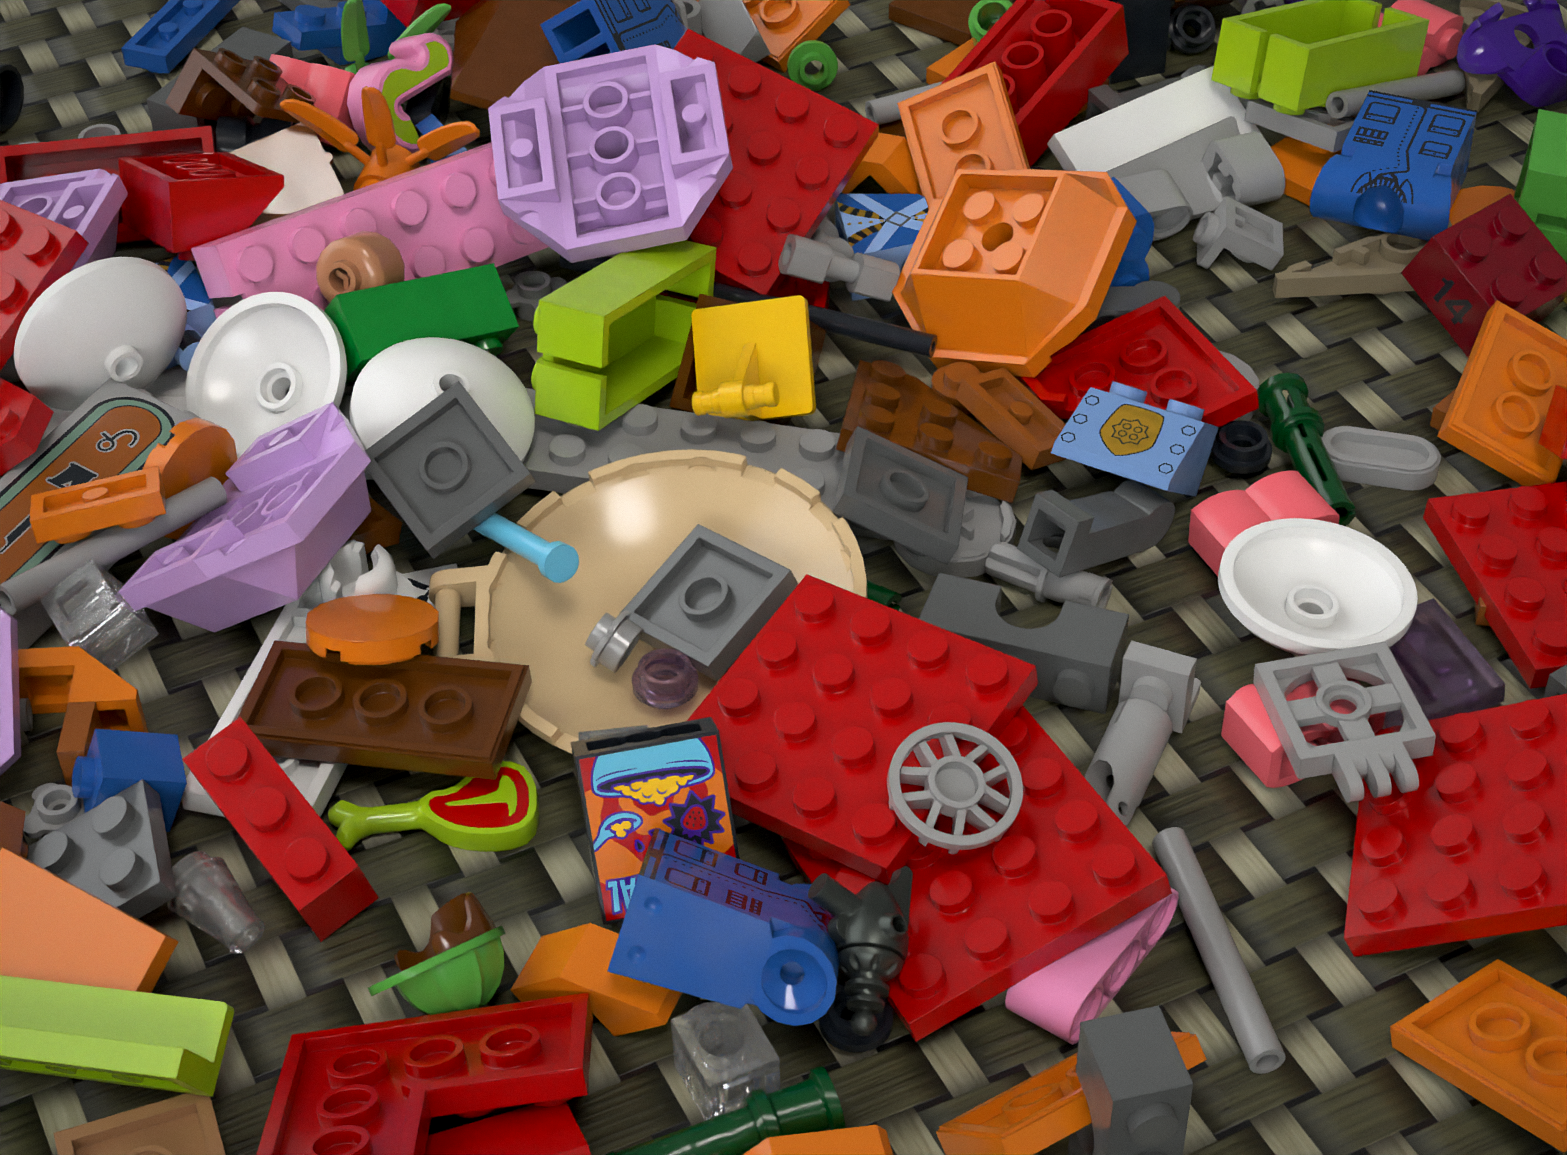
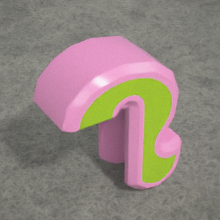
M434 33L404 37L392 42L389 52L395 59L372 63L360 68L349 83L347 107L352 124L362 143L371 152L375 147L367 141L361 90L365 86L380 90L386 99L393 119L396 145L406 148L412 154L420 150L417 146L419 135L409 115L403 111L401 104L452 73V49L445 39Z

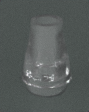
M197 851L185 856L172 867L177 896L167 902L171 911L223 943L233 954H240L248 950L260 939L265 930V923L252 909L224 859L221 857H211L205 851Z

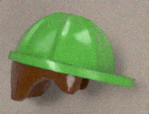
M472 892L456 896L432 915L429 943L425 949L417 953L399 950L394 958L401 972L368 987L371 996L395 986L411 1006L426 1015L475 1009L486 1005L500 985L504 970V950L500 936L506 934L503 926L496 928L494 922Z

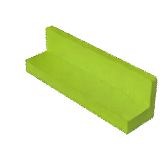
M0 975V1069L213 1097L234 1016V1008L221 1001Z

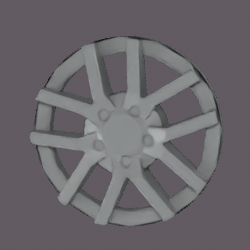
M956 722L931 724L910 734L897 748L890 763L886 780L890 810H894L902 823L919 837L918 842L926 847L927 843L946 848L949 849V854H957L959 850L975 849L994 841H999L1013 824L1020 810L1023 798L1021 773L1008 749L989 733L977 727ZM954 737L974 742L979 746L963 757L960 754ZM939 738L944 757L938 760L928 746L927 741ZM913 750L921 767L902 766V763ZM991 753L1000 766L983 774L977 764ZM1007 778L1010 790L1009 799L991 787ZM900 783L923 786L924 791L902 793ZM978 804H982L1004 816L996 822ZM911 809H929L925 823ZM940 813L952 817L951 834L934 829L935 822ZM965 821L981 832L963 835Z

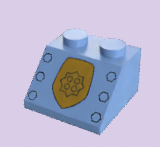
M1112 381L1109 393L1090 387L1055 440L1051 454L1165 491L1196 497L1219 428L1201 422L1204 409L1169 399L1166 410L1144 404L1147 396L1146 391Z

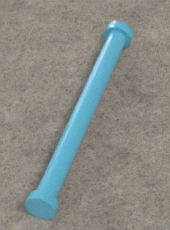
M494 513L473 529L538 565L540 573L553 582L562 583L569 580L578 569L579 556L572 546L562 541L550 543L497 513Z

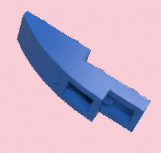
M362 0L370 44V51L364 57L365 61L387 55L391 43L396 41L407 29L380 0ZM347 1L339 2L337 7L319 8L312 5H299L295 8V11L274 12L272 32L282 39L291 41V45L297 50L317 49L338 65L355 63V61L349 62L345 60L341 42V17Z

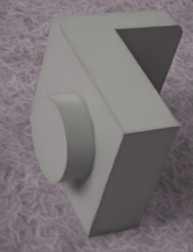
M1131 640L1123 657L1119 703L1134 698L1148 700L1160 706L1168 714L1172 721L1173 731L1182 733L1200 693L1201 682L1199 679L1194 678L1197 658Z

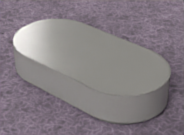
M1339 426L1329 429L1321 437L1341 481L1413 491L1427 488L1437 479L1441 455L1437 447L1424 438L1352 426Z

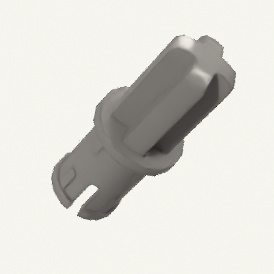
M1005 542L993 544L985 562V572L988 575L1035 592L1036 600L1043 603L1048 598L1063 604L1067 600L1105 609L1112 591V580L1085 571H1079L1059 578L1021 552L1016 546Z

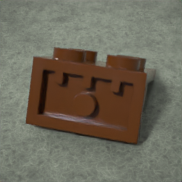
M193 48L165 103L178 114L217 121L219 116L249 115L253 119L254 116L258 115L300 123V121L280 108V102L293 98L314 106L316 99L306 90L296 85L288 84L280 77L283 73L282 69L266 58L254 56L253 60H249L224 48H219L217 53Z

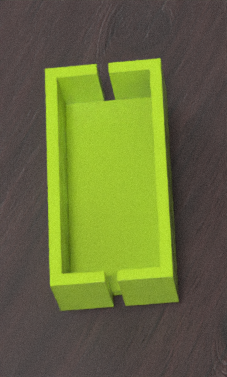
M1304 0L1223 18L1211 80L1231 87L1230 93L1234 96L1244 99L1261 98L1272 102L1273 109L1277 112L1287 115H1302L1306 109L1317 106L1326 107V100L1332 92L1417 76L1430 20L1389 7L1385 8L1382 25L1378 27L1382 4L1371 0Z
M685 240L619 253L541 298L533 320L534 331L538 335L537 352L543 353V356L536 361L531 376L532 388L535 390V414L599 431L677 378L692 323L691 314L696 309L697 304L660 295L659 293L669 290L694 297H699V294L713 297L716 247Z

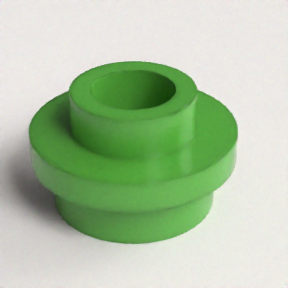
M809 40L800 43L792 50L788 57L787 70L792 81L812 91L821 90L834 80L838 70V61L834 51L826 43ZM816 60L822 63L820 71L816 74H807L804 71L805 66L810 61Z

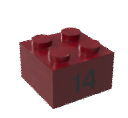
M1511 194L1434 235L1401 272L1468 358L1486 313L1497 300L1537 323L1546 318L1567 297V263Z

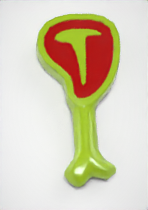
M502 761L496 780L465 777L454 787L431 791L418 801L360 807L349 801L340 800L329 809L328 818L330 823L338 828L336 838L346 851H350L363 838L373 834L423 830L439 841L455 848L481 852L513 850L524 846L536 835L539 825V796L532 775L524 766L512 761Z

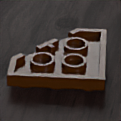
M863 360L859 361L836 450L845 452L847 442L856 427L859 426L968 477L967 490L1013 503L1021 477L1022 457L945 398L938 395L920 379L906 374L905 370L897 364L883 360H876L872 363Z

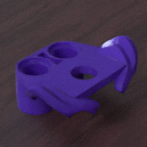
M1523 0L1529 12L1501 20L1498 19L1504 13V9L1500 2H1498L1474 20L1462 35L1457 50L1458 67L1465 72L1484 75L1497 74L1523 101L1535 107H1544L1567 100V30L1564 26L1560 6L1556 0ZM1514 30L1527 34L1532 40L1534 48L1531 49L1522 45L1517 40Z

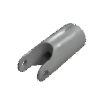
M1138 698L1127 699V701L1124 700L1118 704L1084 776L1125 826L1130 823L1136 807L1140 805L1173 731L1170 717L1160 706L1148 700ZM1118 807H1121L1122 815L1120 814Z

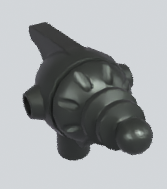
M907 866L894 871L888 885L876 881L870 882L856 895L826 873L818 876L808 891L809 899L835 916L828 923V933L833 942L836 943L839 969L850 978L845 982L844 992L850 996L847 998L846 1007L855 1012L851 1018V1027L860 1036H868L875 1031L877 1020L874 1014L884 1011L885 1002L882 999L889 996L890 987L886 982L899 974L908 954V924L913 873Z

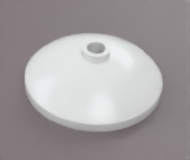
M112 257L97 260L76 268L49 286L36 299L24 316L14 345V361L17 373L32 395L36 396L44 404L64 411L76 410L110 377L133 388L145 389L166 369L182 341L187 323L185 297L175 280L163 268L141 258Z
M266 292L250 296L234 304L212 323L195 349L186 379L185 400L187 411H191L201 419L211 421L227 429L235 440L238 460L259 436L331 402L339 408L345 390L347 361L345 347L336 325L317 305L291 293ZM290 387L288 394L285 396L287 389Z
M440 337L406 340L394 344L374 356L357 377L351 396L349 413L351 426L362 446L367 450L442 394L443 390H447L459 381L522 463L528 454L533 439L535 417L532 402L526 388L505 363L475 345Z
M1289 518L1272 520L1252 526L1237 535L1226 547L1218 572L1219 590L1231 613L1249 631L1263 641L1299 656L1385 641L1388 647H1390L1406 634L1412 624L1417 608L1418 598L1415 582L1406 566L1394 553L1378 541L1359 531L1322 520Z

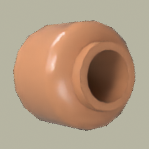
M361 231L332 241L320 253L316 264V280L321 294L329 303L337 294L403 282L405 279V264L399 249L390 239L377 232Z

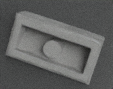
M743 0L698 1L701 6L702 31L706 38L754 62L771 54Z

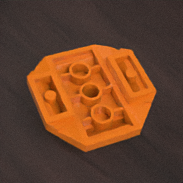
M957 169L946 194L933 199L892 293L913 330L937 335L935 352L929 358L937 369L953 362H967L984 373L1005 367L1013 376L1035 378L1052 361L1050 355L1075 340L1096 320L1137 221L1107 172L1037 169Z

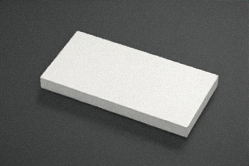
M1211 66L1055 133L1047 145L1064 170L1106 172L1230 116L1235 117L1240 134L1254 131L1260 132L1256 124L1244 120L1246 109L1238 97L1230 93L1231 87L1211 80L1214 66Z

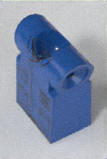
M581 0L540 24L559 63L654 44L674 49L687 30L673 0Z
M1369 90L1343 143L1341 155L1336 154L1331 157L1323 166L1315 181L1310 198V213L1312 217L1429 241L1434 235L1448 228L1450 209L1467 176L1477 110Z
M655 828L607 972L739 1009L747 1003L758 1006L762 1013L779 1023L792 1026L810 1024L825 1015L835 1000L839 958L836 943L833 942L828 933V923L835 916L808 898V891L812 884L790 885L780 881L778 873Z

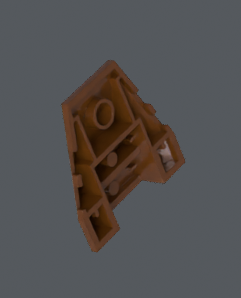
M480 0L472 5L455 23L450 99L488 110L490 106L502 97L509 98L525 80L543 67L560 64L540 24L581 0Z

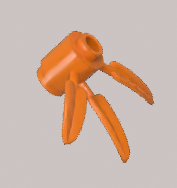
M365 86L361 90L366 137L367 141L375 147L369 156L356 146L359 141L358 135L332 115L309 103L293 98L280 102V108L309 127L338 150L349 152L364 164L354 184L353 191L420 168L419 162L425 158L434 161L440 160L480 136V129L470 121L450 123L421 136L417 140V146L420 150L412 154L406 148L396 145L392 115L387 101L380 90Z

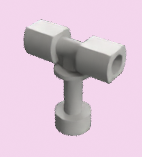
M827 216L824 217L810 239L789 234L778 261L781 274L822 284L824 281H845L849 292L885 302L891 300L892 290L900 276L899 266L895 262L859 252L854 254L850 244L844 239L839 238L837 228Z

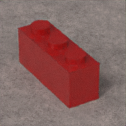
M241 716L182 759L208 796L321 942L379 898L358 864Z

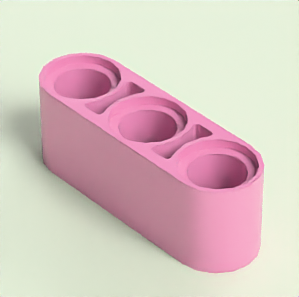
M1171 888L1172 894L1008 988L1005 999L1006 1008L1072 1045L1079 1041L1080 1023L1099 1017L1163 936L1175 913L1179 899L1178 892Z

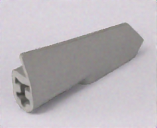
M1234 116L1225 118L1173 143L1106 171L1110 178L1115 177L1151 214L1154 223L1153 241L1176 234L1190 220L1201 218L1206 212L1214 213L1226 196L1246 206H1253L1280 199L1285 189L1284 169L1263 135L1259 131L1240 134Z

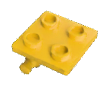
M797 295L693 310L691 317L697 392H694L692 395V408L697 416L709 414L724 417L725 419L735 418L749 421H764L812 415L815 413L816 400L809 310L806 298Z

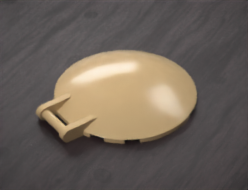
M667 450L641 454L589 471V481L561 496L555 491L551 492L517 521V525L550 543L562 541L577 551L579 556L578 569L569 580L556 583L547 579L540 573L538 565L506 547L502 553L495 551L488 565L445 569L432 574L429 580V600L435 605V609L439 611V642L433 647L432 656L529 665L532 683L518 721L548 743L572 754L571 742L685 722L719 682V680L715 681L640 639L626 661L615 673L600 663L593 667L590 664V660L594 651L585 646L590 633L605 613H609L617 618L619 613L698 524L790 569L798 584L808 574L867 598V579L864 561L857 540L843 517L838 518L821 501V494L817 489L783 468H780L777 473H773L760 467L748 465L747 458L744 455L716 450ZM475 606L474 654L459 655L461 607Z

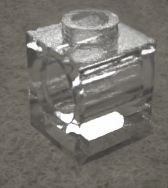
M90 559L48 592L40 601L67 645L79 646L110 670L114 671L159 635L143 608L135 611L118 593L124 584L94 560Z
M706 1002L693 1007L686 1014L671 1019L674 1066L705 1121L714 1116L742 1108L743 1098L748 1096L749 1091L757 1088L763 1089L766 1093L780 1090V1059L747 1004L739 1009L718 1002Z

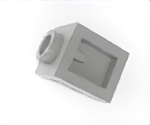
M1227 196L1214 213L1206 212L1203 215L1193 236V241L1197 243V265L1205 269L1211 266L1223 248L1230 250L1236 258L1243 262H1254L1271 271L1284 255L1283 223Z

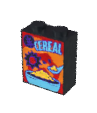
M712 717L571 742L598 906L603 925L617 923V927L621 929L655 828L740 859L720 734Z

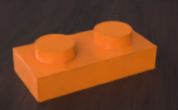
M159 466L31 495L30 524L36 543L39 544L52 540L60 544L73 543L88 537L95 530L116 525L124 529L138 528L152 522L156 516L166 514L165 487Z

